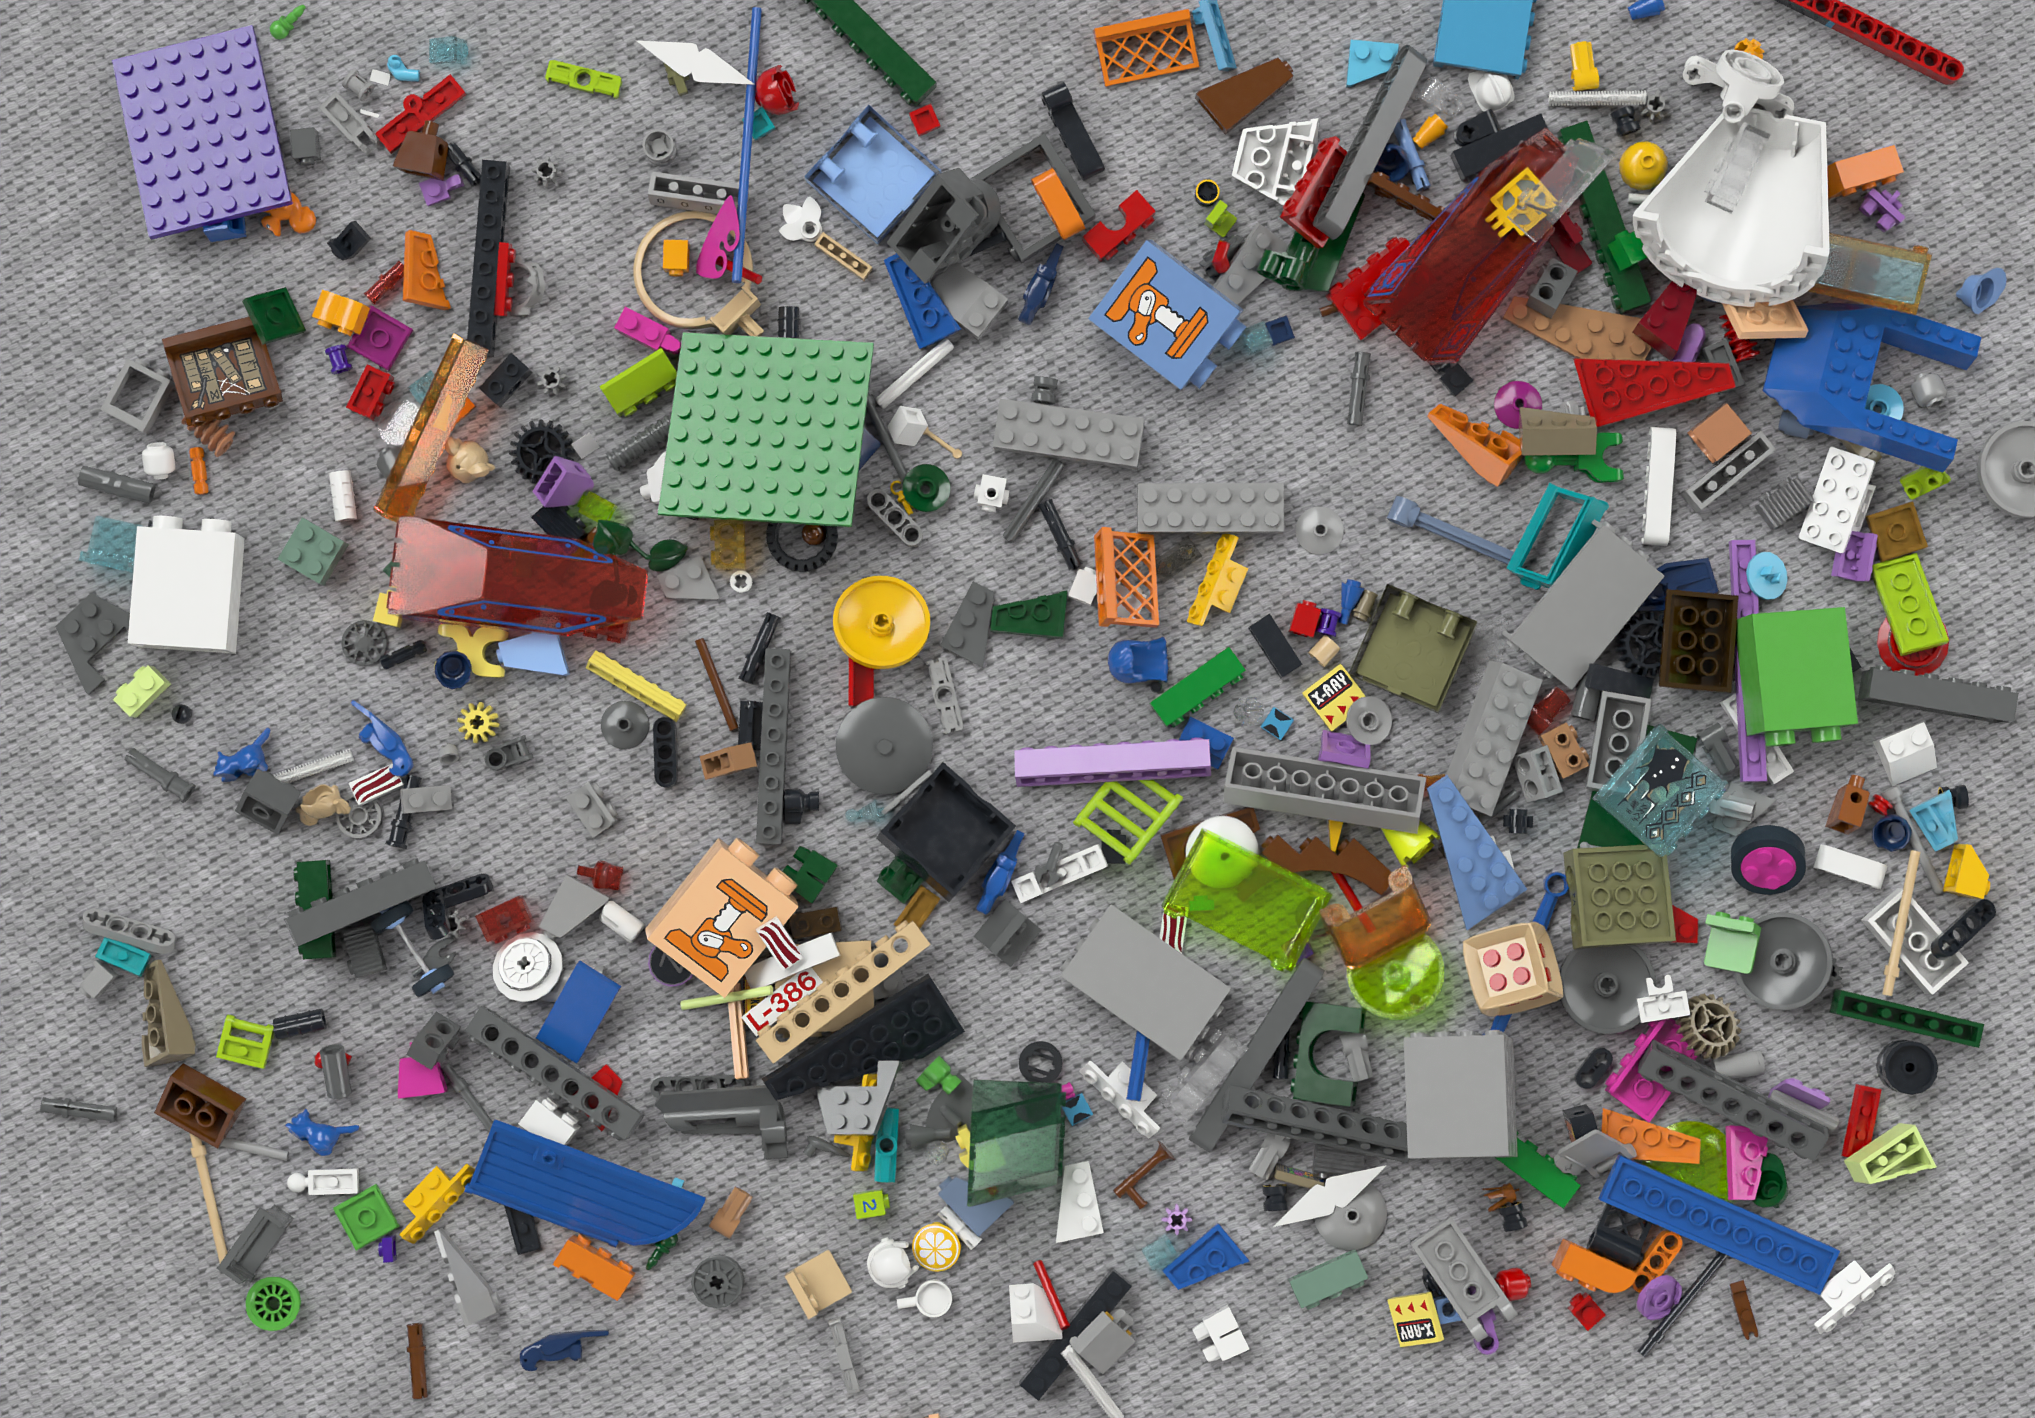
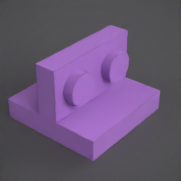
M1323 730L1318 760L1368 769L1371 760L1370 745L1356 741L1351 735Z

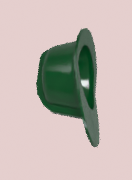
M1767 1153L1763 1157L1760 1168L1762 1174L1755 1200L1752 1201L1762 1208H1780V1204L1786 1200L1789 1191L1782 1160L1777 1155Z

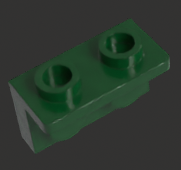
M895 856L890 865L881 870L877 882L900 902L905 904L924 880Z

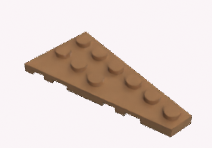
M1517 296L1513 297L1503 316L1504 320L1575 358L1645 360L1651 349L1650 345L1633 333V330L1642 319L1638 317L1560 304L1550 319L1526 306L1529 298Z

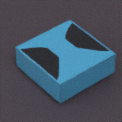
M1273 707L1260 728L1281 740L1294 720Z
M1082 1093L1060 1104L1072 1126L1093 1115Z

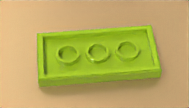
M1917 553L1873 564L1871 575L1900 655L1903 656L1947 644L1949 639Z

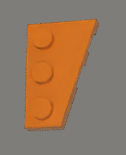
M413 230L405 232L403 301L440 310H448L451 307L449 300L445 298L443 291L445 284L443 278L440 279L437 268L439 262L430 234Z

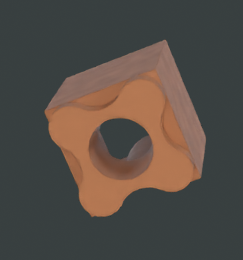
M1726 402L1687 432L1712 464L1752 434Z

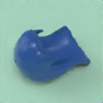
M1161 637L1151 641L1123 640L1115 643L1108 654V667L1111 675L1123 683H1138L1149 680H1159L1167 683L1169 667L1165 638Z

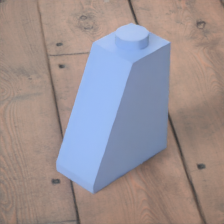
M541 630L538 633L534 632L498 643L497 657L499 663H504L505 667L562 676L570 675L558 632Z

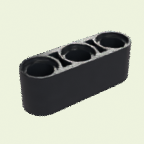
M661 717L653 724L654 777L659 786L670 788L678 781L677 727L670 718ZM665 721L669 722L671 725L670 733L662 735L659 732V725ZM663 746H669L672 749V755L668 759H662L660 756V749ZM664 770H670L673 774V779L670 783L664 784L661 781L660 776Z

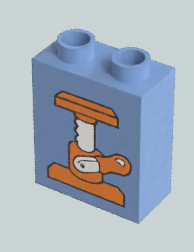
M1153 240L1145 241L1088 318L1180 390L1185 388L1189 382L1200 389L1217 367L1208 357L1218 343L1230 350L1247 327L1237 320L1243 312L1241 307Z

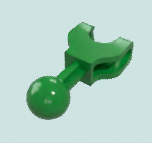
M1598 433L1595 455H1525V464L1535 474H1545L1554 466L1574 465V472L1585 473L1595 483L1618 482L1624 479L1623 470L1608 467L1604 463L1603 453L1607 447L1621 444L1623 442V435L1621 433Z

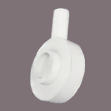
M932 1279L925 1281L919 1286L916 1296L897 1299L898 1309L917 1306L922 1314L928 1317H939L949 1310L952 1303V1293L947 1284L940 1280Z

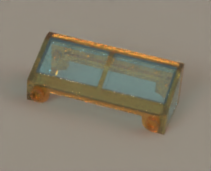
M1829 232L1830 253L1827 265L1822 276L1816 280L1815 285L1808 292L1916 315L1919 310L1933 253L1928 252L1929 248L1925 246L1914 245L1913 249H1905Z

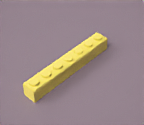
M595 650L588 660L586 669L599 675L673 721L677 722L683 714L687 704L681 699H676L669 692L658 688L656 684L646 681L644 677L638 676L629 668L621 666L616 660L606 657L604 653Z

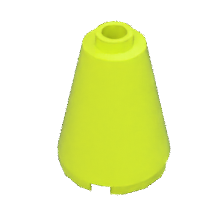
M1420 820L1417 834L1381 828L1400 865L1404 869L1409 867L1406 864L1411 860L1413 863H1416L1435 846L1432 843L1434 838L1438 841L1440 840V835Z

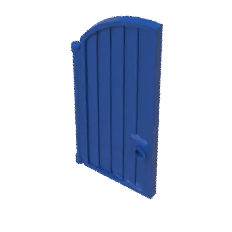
M494 1119L471 1182L467 1183L464 1190L468 1194L478 1195L608 1243L615 1248L619 1241L633 1246L645 1245L677 1234L696 1218L706 1197L496 1119Z

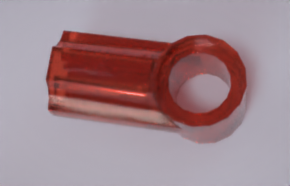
M1555 686L1538 704L1535 703L1533 705L1527 724L1540 735L1554 721L1553 718L1571 700L1564 691Z

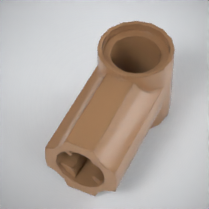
M735 1186L723 1207L719 1208L709 1227L730 1239L753 1196Z

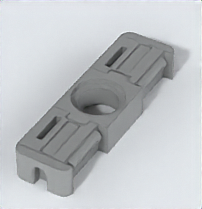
M941 657L936 660L927 661L926 666L930 665L928 670L932 685L935 684L931 687L937 710L941 709L939 715L942 727L946 729L942 732L949 734L963 730L964 726L947 658ZM942 689H948L952 693V698L947 703H943L938 699V693Z
M840 1316L829 1319L828 1323L847 1394L858 1393L861 1389L852 1356L850 1357L849 1354L850 1348L842 1318Z

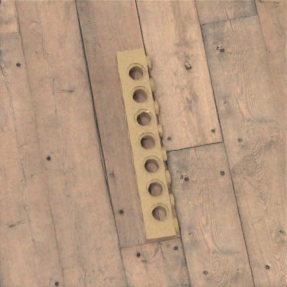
M906 920L894 928L897 932L890 938L885 935L875 943L876 949L870 953L865 950L855 958L857 961L855 965L851 968L845 965L835 974L838 977L830 983L827 979L816 987L818 993L810 998L807 994L796 1003L799 1006L793 1012L787 1009L777 1017L779 1021L773 1027H770L768 1024L758 1031L759 1037L756 1039V1042L774 1064L931 945L913 921L910 923ZM899 938L905 939L908 944L907 949L902 953L896 952L893 947L895 940ZM879 953H884L888 957V963L884 967H877L874 964V957ZM859 968H864L868 971V979L864 982H858L854 978V973ZM845 983L849 987V992L845 997H839L835 994L834 989L837 984ZM819 998L827 999L829 1002L828 1010L824 1012L818 1011L815 1008L816 1000ZM799 1013H806L809 1016L810 1022L807 1026L800 1027L796 1024L795 1017ZM779 1028H786L790 1032V1037L787 1041L781 1042L776 1038V1031Z

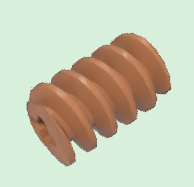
M185 417L181 421L183 425L187 424ZM221 420L207 421L205 425L199 427L188 426L187 429L194 431L196 438H201L203 445L208 444L209 451H215L216 457L223 455L233 443L232 439L235 432L232 431L226 434L228 425L219 427Z

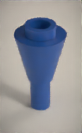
M1347 579L1346 583L1341 582L1342 615L1339 618V623L1348 625L1351 610L1354 609L1365 589L1360 587L1361 582Z

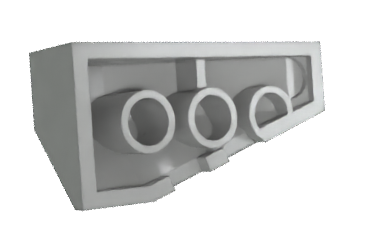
M443 1228L434 1231L442 1259L445 1264L449 1263L450 1265L447 1275L450 1283L457 1287V1295H454L465 1327L497 1313L500 1310L498 1306L501 1305L497 1291H492L490 1285Z

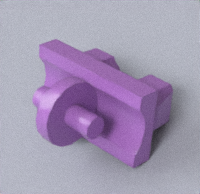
M1873 188L1863 197L1865 200L1859 207V211L1867 217L1875 210H1878L1883 215L1876 223V226L1882 232L1897 226L1905 219V216L1898 211L1902 207V204L1896 199L1901 194L1898 190L1891 195L1886 189L1880 194Z

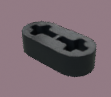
M1600 1047L1591 1051L1575 1073L1574 1079L1576 1084L1584 1089L1594 1087L1612 1064L1613 1057L1611 1052ZM1597 1053H1605L1606 1063H1599L1595 1068L1594 1064L1597 1062L1595 1055ZM1592 1068L1594 1070L1590 1075L1592 1081L1582 1084L1583 1078L1580 1076L1581 1073L1587 1074Z

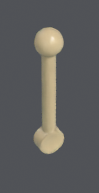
M928 427L926 428L923 435H928L953 454L954 458H961V450L952 448L930 432Z

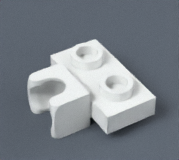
M1671 975L1665 976V985L1662 988L1655 987L1653 980L1646 978L1649 997L1637 999L1641 1023L1690 1015L1686 991L1673 992Z

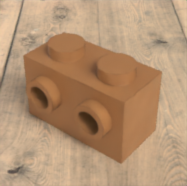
M1567 722L1538 736L1542 746L1548 745L1559 779H1564L1589 766L1587 762L1590 759L1584 747H1579L1576 741L1578 734L1572 725L1568 726Z

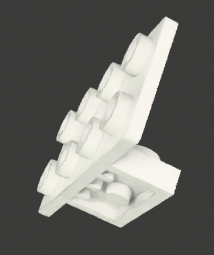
M1835 447L1829 448L1813 494L1814 501L1810 503L1799 539L1839 553L1845 552L1851 532H1860L1876 487L1869 484L1876 464L1874 460Z

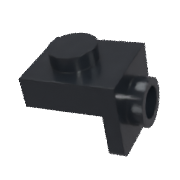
M352 221L337 238L330 239L327 244L331 248L332 253L344 261L354 258L371 238L357 221Z

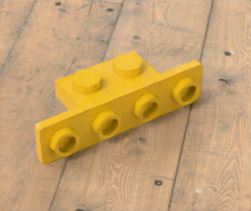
M1222 534L1221 538L1217 541L1216 550L1212 560L1208 563L1206 575L1203 582L1199 585L1194 604L1189 609L1188 623L1203 626L1211 605L1227 613L1231 612L1248 571V568L1230 560L1239 537L1231 534Z
M877 1074L863 1075L862 1086H877ZM834 1135V1143L854 1146L851 1171H868L874 1135Z
M466 1164L450 1179L440 1167L436 1166L403 1200L415 1218L400 1233L402 1239L415 1244L423 1238L425 1232L440 1220L442 1214L451 1205L457 1202L459 1196L464 1192L467 1183L471 1182L476 1168Z

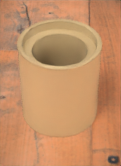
M1324 635L1308 653L1312 658L1315 657L1320 661L1319 664L1325 667L1339 652L1340 647L1332 639Z

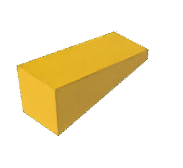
M1328 820L1330 849L1336 852L1343 822Z

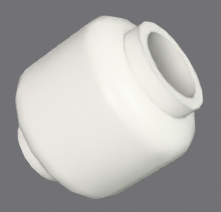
M151 443L142 451L144 472L148 475H153L154 479L168 478V474L175 470L174 451L166 443Z

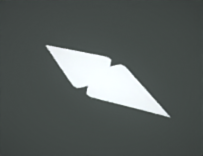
M637 41L681 76L685 77L692 73L693 79L698 82L753 84L707 48L699 52L697 45L693 43Z
M1387 1165L1326 1179L1325 1187L1318 1184L1313 1186L1273 1227L1334 1213L1335 1205L1341 1208L1347 1206Z

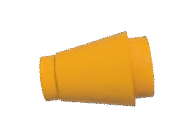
M1438 115L1428 116L1416 133L1413 141L1423 149L1444 135V131L1448 126Z

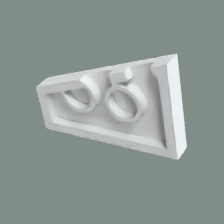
M1089 1160L1065 1165L1056 1243L1104 1233Z

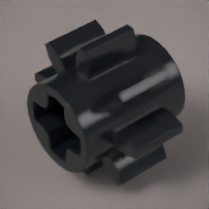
M1509 809V815H1503V827H1509V833L1527 834V828H1533V816H1528L1527 809Z

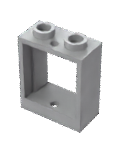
M127 358L100 410L149 434L175 383L169 380L171 375L160 369L156 373L149 370L150 364L136 358L134 362ZM133 369L162 383L143 420L114 406Z

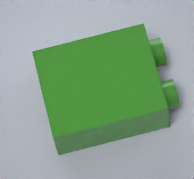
M1845 607L1758 613L1737 619L1736 641L1747 736L1764 734L1766 747L1796 744L1794 732L1811 731L1812 743L1842 740L1841 728L1858 724Z

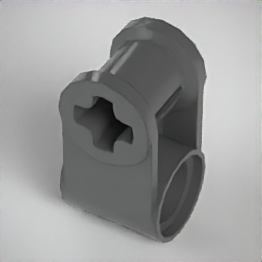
M526 736L514 738L505 744L487 751L484 758L487 767L499 771L533 759V754L529 753L525 743ZM494 753H500L503 756V761L499 766H493L490 762V758Z

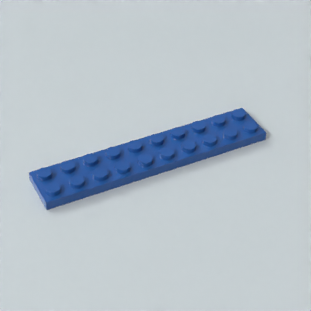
M1618 1154L1598 1198L1600 1201L1818 1295L1821 1294L1840 1253V1250L1620 1154Z

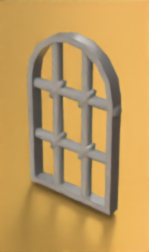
M928 770L886 806L881 813L886 815L926 781L932 772Z

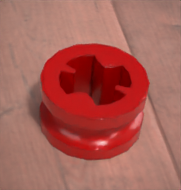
M1875 794L1873 796L1874 801H1869L1868 803L1869 807L1880 815L1887 816V810L1892 809L1893 806L1883 797Z

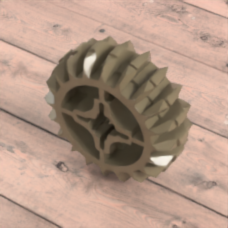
M1704 993L1698 997L1693 996L1688 1001L1690 1015L1680 1017L1675 1023L1680 1026L1676 1033L1683 1035L1680 1042H1687L1686 1050L1693 1048L1694 1056L1702 1054L1703 1059L1711 1057L1712 1060L1724 1057L1735 1048V1044L1740 1039L1738 1034L1741 1033L1742 1029L1737 1027L1741 1020L1734 1017L1737 1011H1731L1729 1009L1731 1003L1723 1004V997L1715 999L1714 994L1706 996ZM1714 1024L1711 1028L1703 1029L1706 1025Z

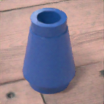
M1638 0L1627 7L1632 20L1660 15V12L1665 10L1663 0Z

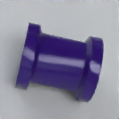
M344 344L325 350L326 355H329L332 365L331 373L333 375L353 369L352 364L348 363L345 353L347 348Z
M1321 608L1322 615L1319 627L1315 629V632L1336 637L1335 629L1338 618L1341 617L1342 613Z

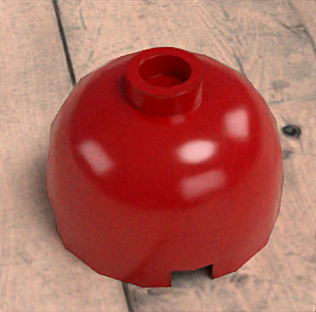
M781 65L764 71L758 77L756 83L755 101L772 115L787 114L797 110L799 102L794 103L792 91L796 92L793 80L787 70L783 72L780 70Z

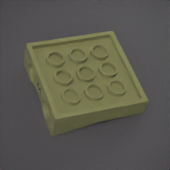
M1387 584L1348 674L1439 714L1476 630L1477 621ZM1389 587L1400 592L1399 596L1391 593L1356 670L1357 674L1363 676L1361 679L1351 675L1350 672Z
M1656 844L1577 848L1563 853L1565 876L1571 897L1570 925L1573 949L1670 943L1676 941L1666 845L1652 847Z

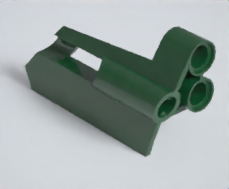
M1362 192L1339 237L1334 240L1328 238L1323 248H1316L1295 231L1286 252L1278 253L1266 250L1265 248L1257 268V273L1281 285L1286 290L1329 292L1365 194Z

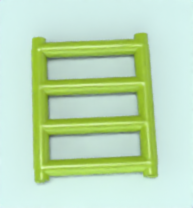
M1153 779L1138 781L1168 802L1160 813L1119 784L1118 781L1104 782L1077 815L1073 824L1077 827L1083 826L1124 856L1123 860L1130 865L1183 800L1181 795L1172 794ZM1110 790L1117 793L1153 820L1146 831L1103 801ZM1096 808L1139 838L1131 849L1088 819Z

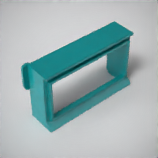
M1549 483L1506 569L1521 579L1520 583L1523 586L1539 590L1542 586L1550 588L1592 537L1597 528L1592 522L1594 519L1600 522L1604 512L1609 508V504L1595 497L1583 495ZM1559 495L1564 499L1583 504L1554 564L1548 575L1545 576L1524 569L1522 566Z

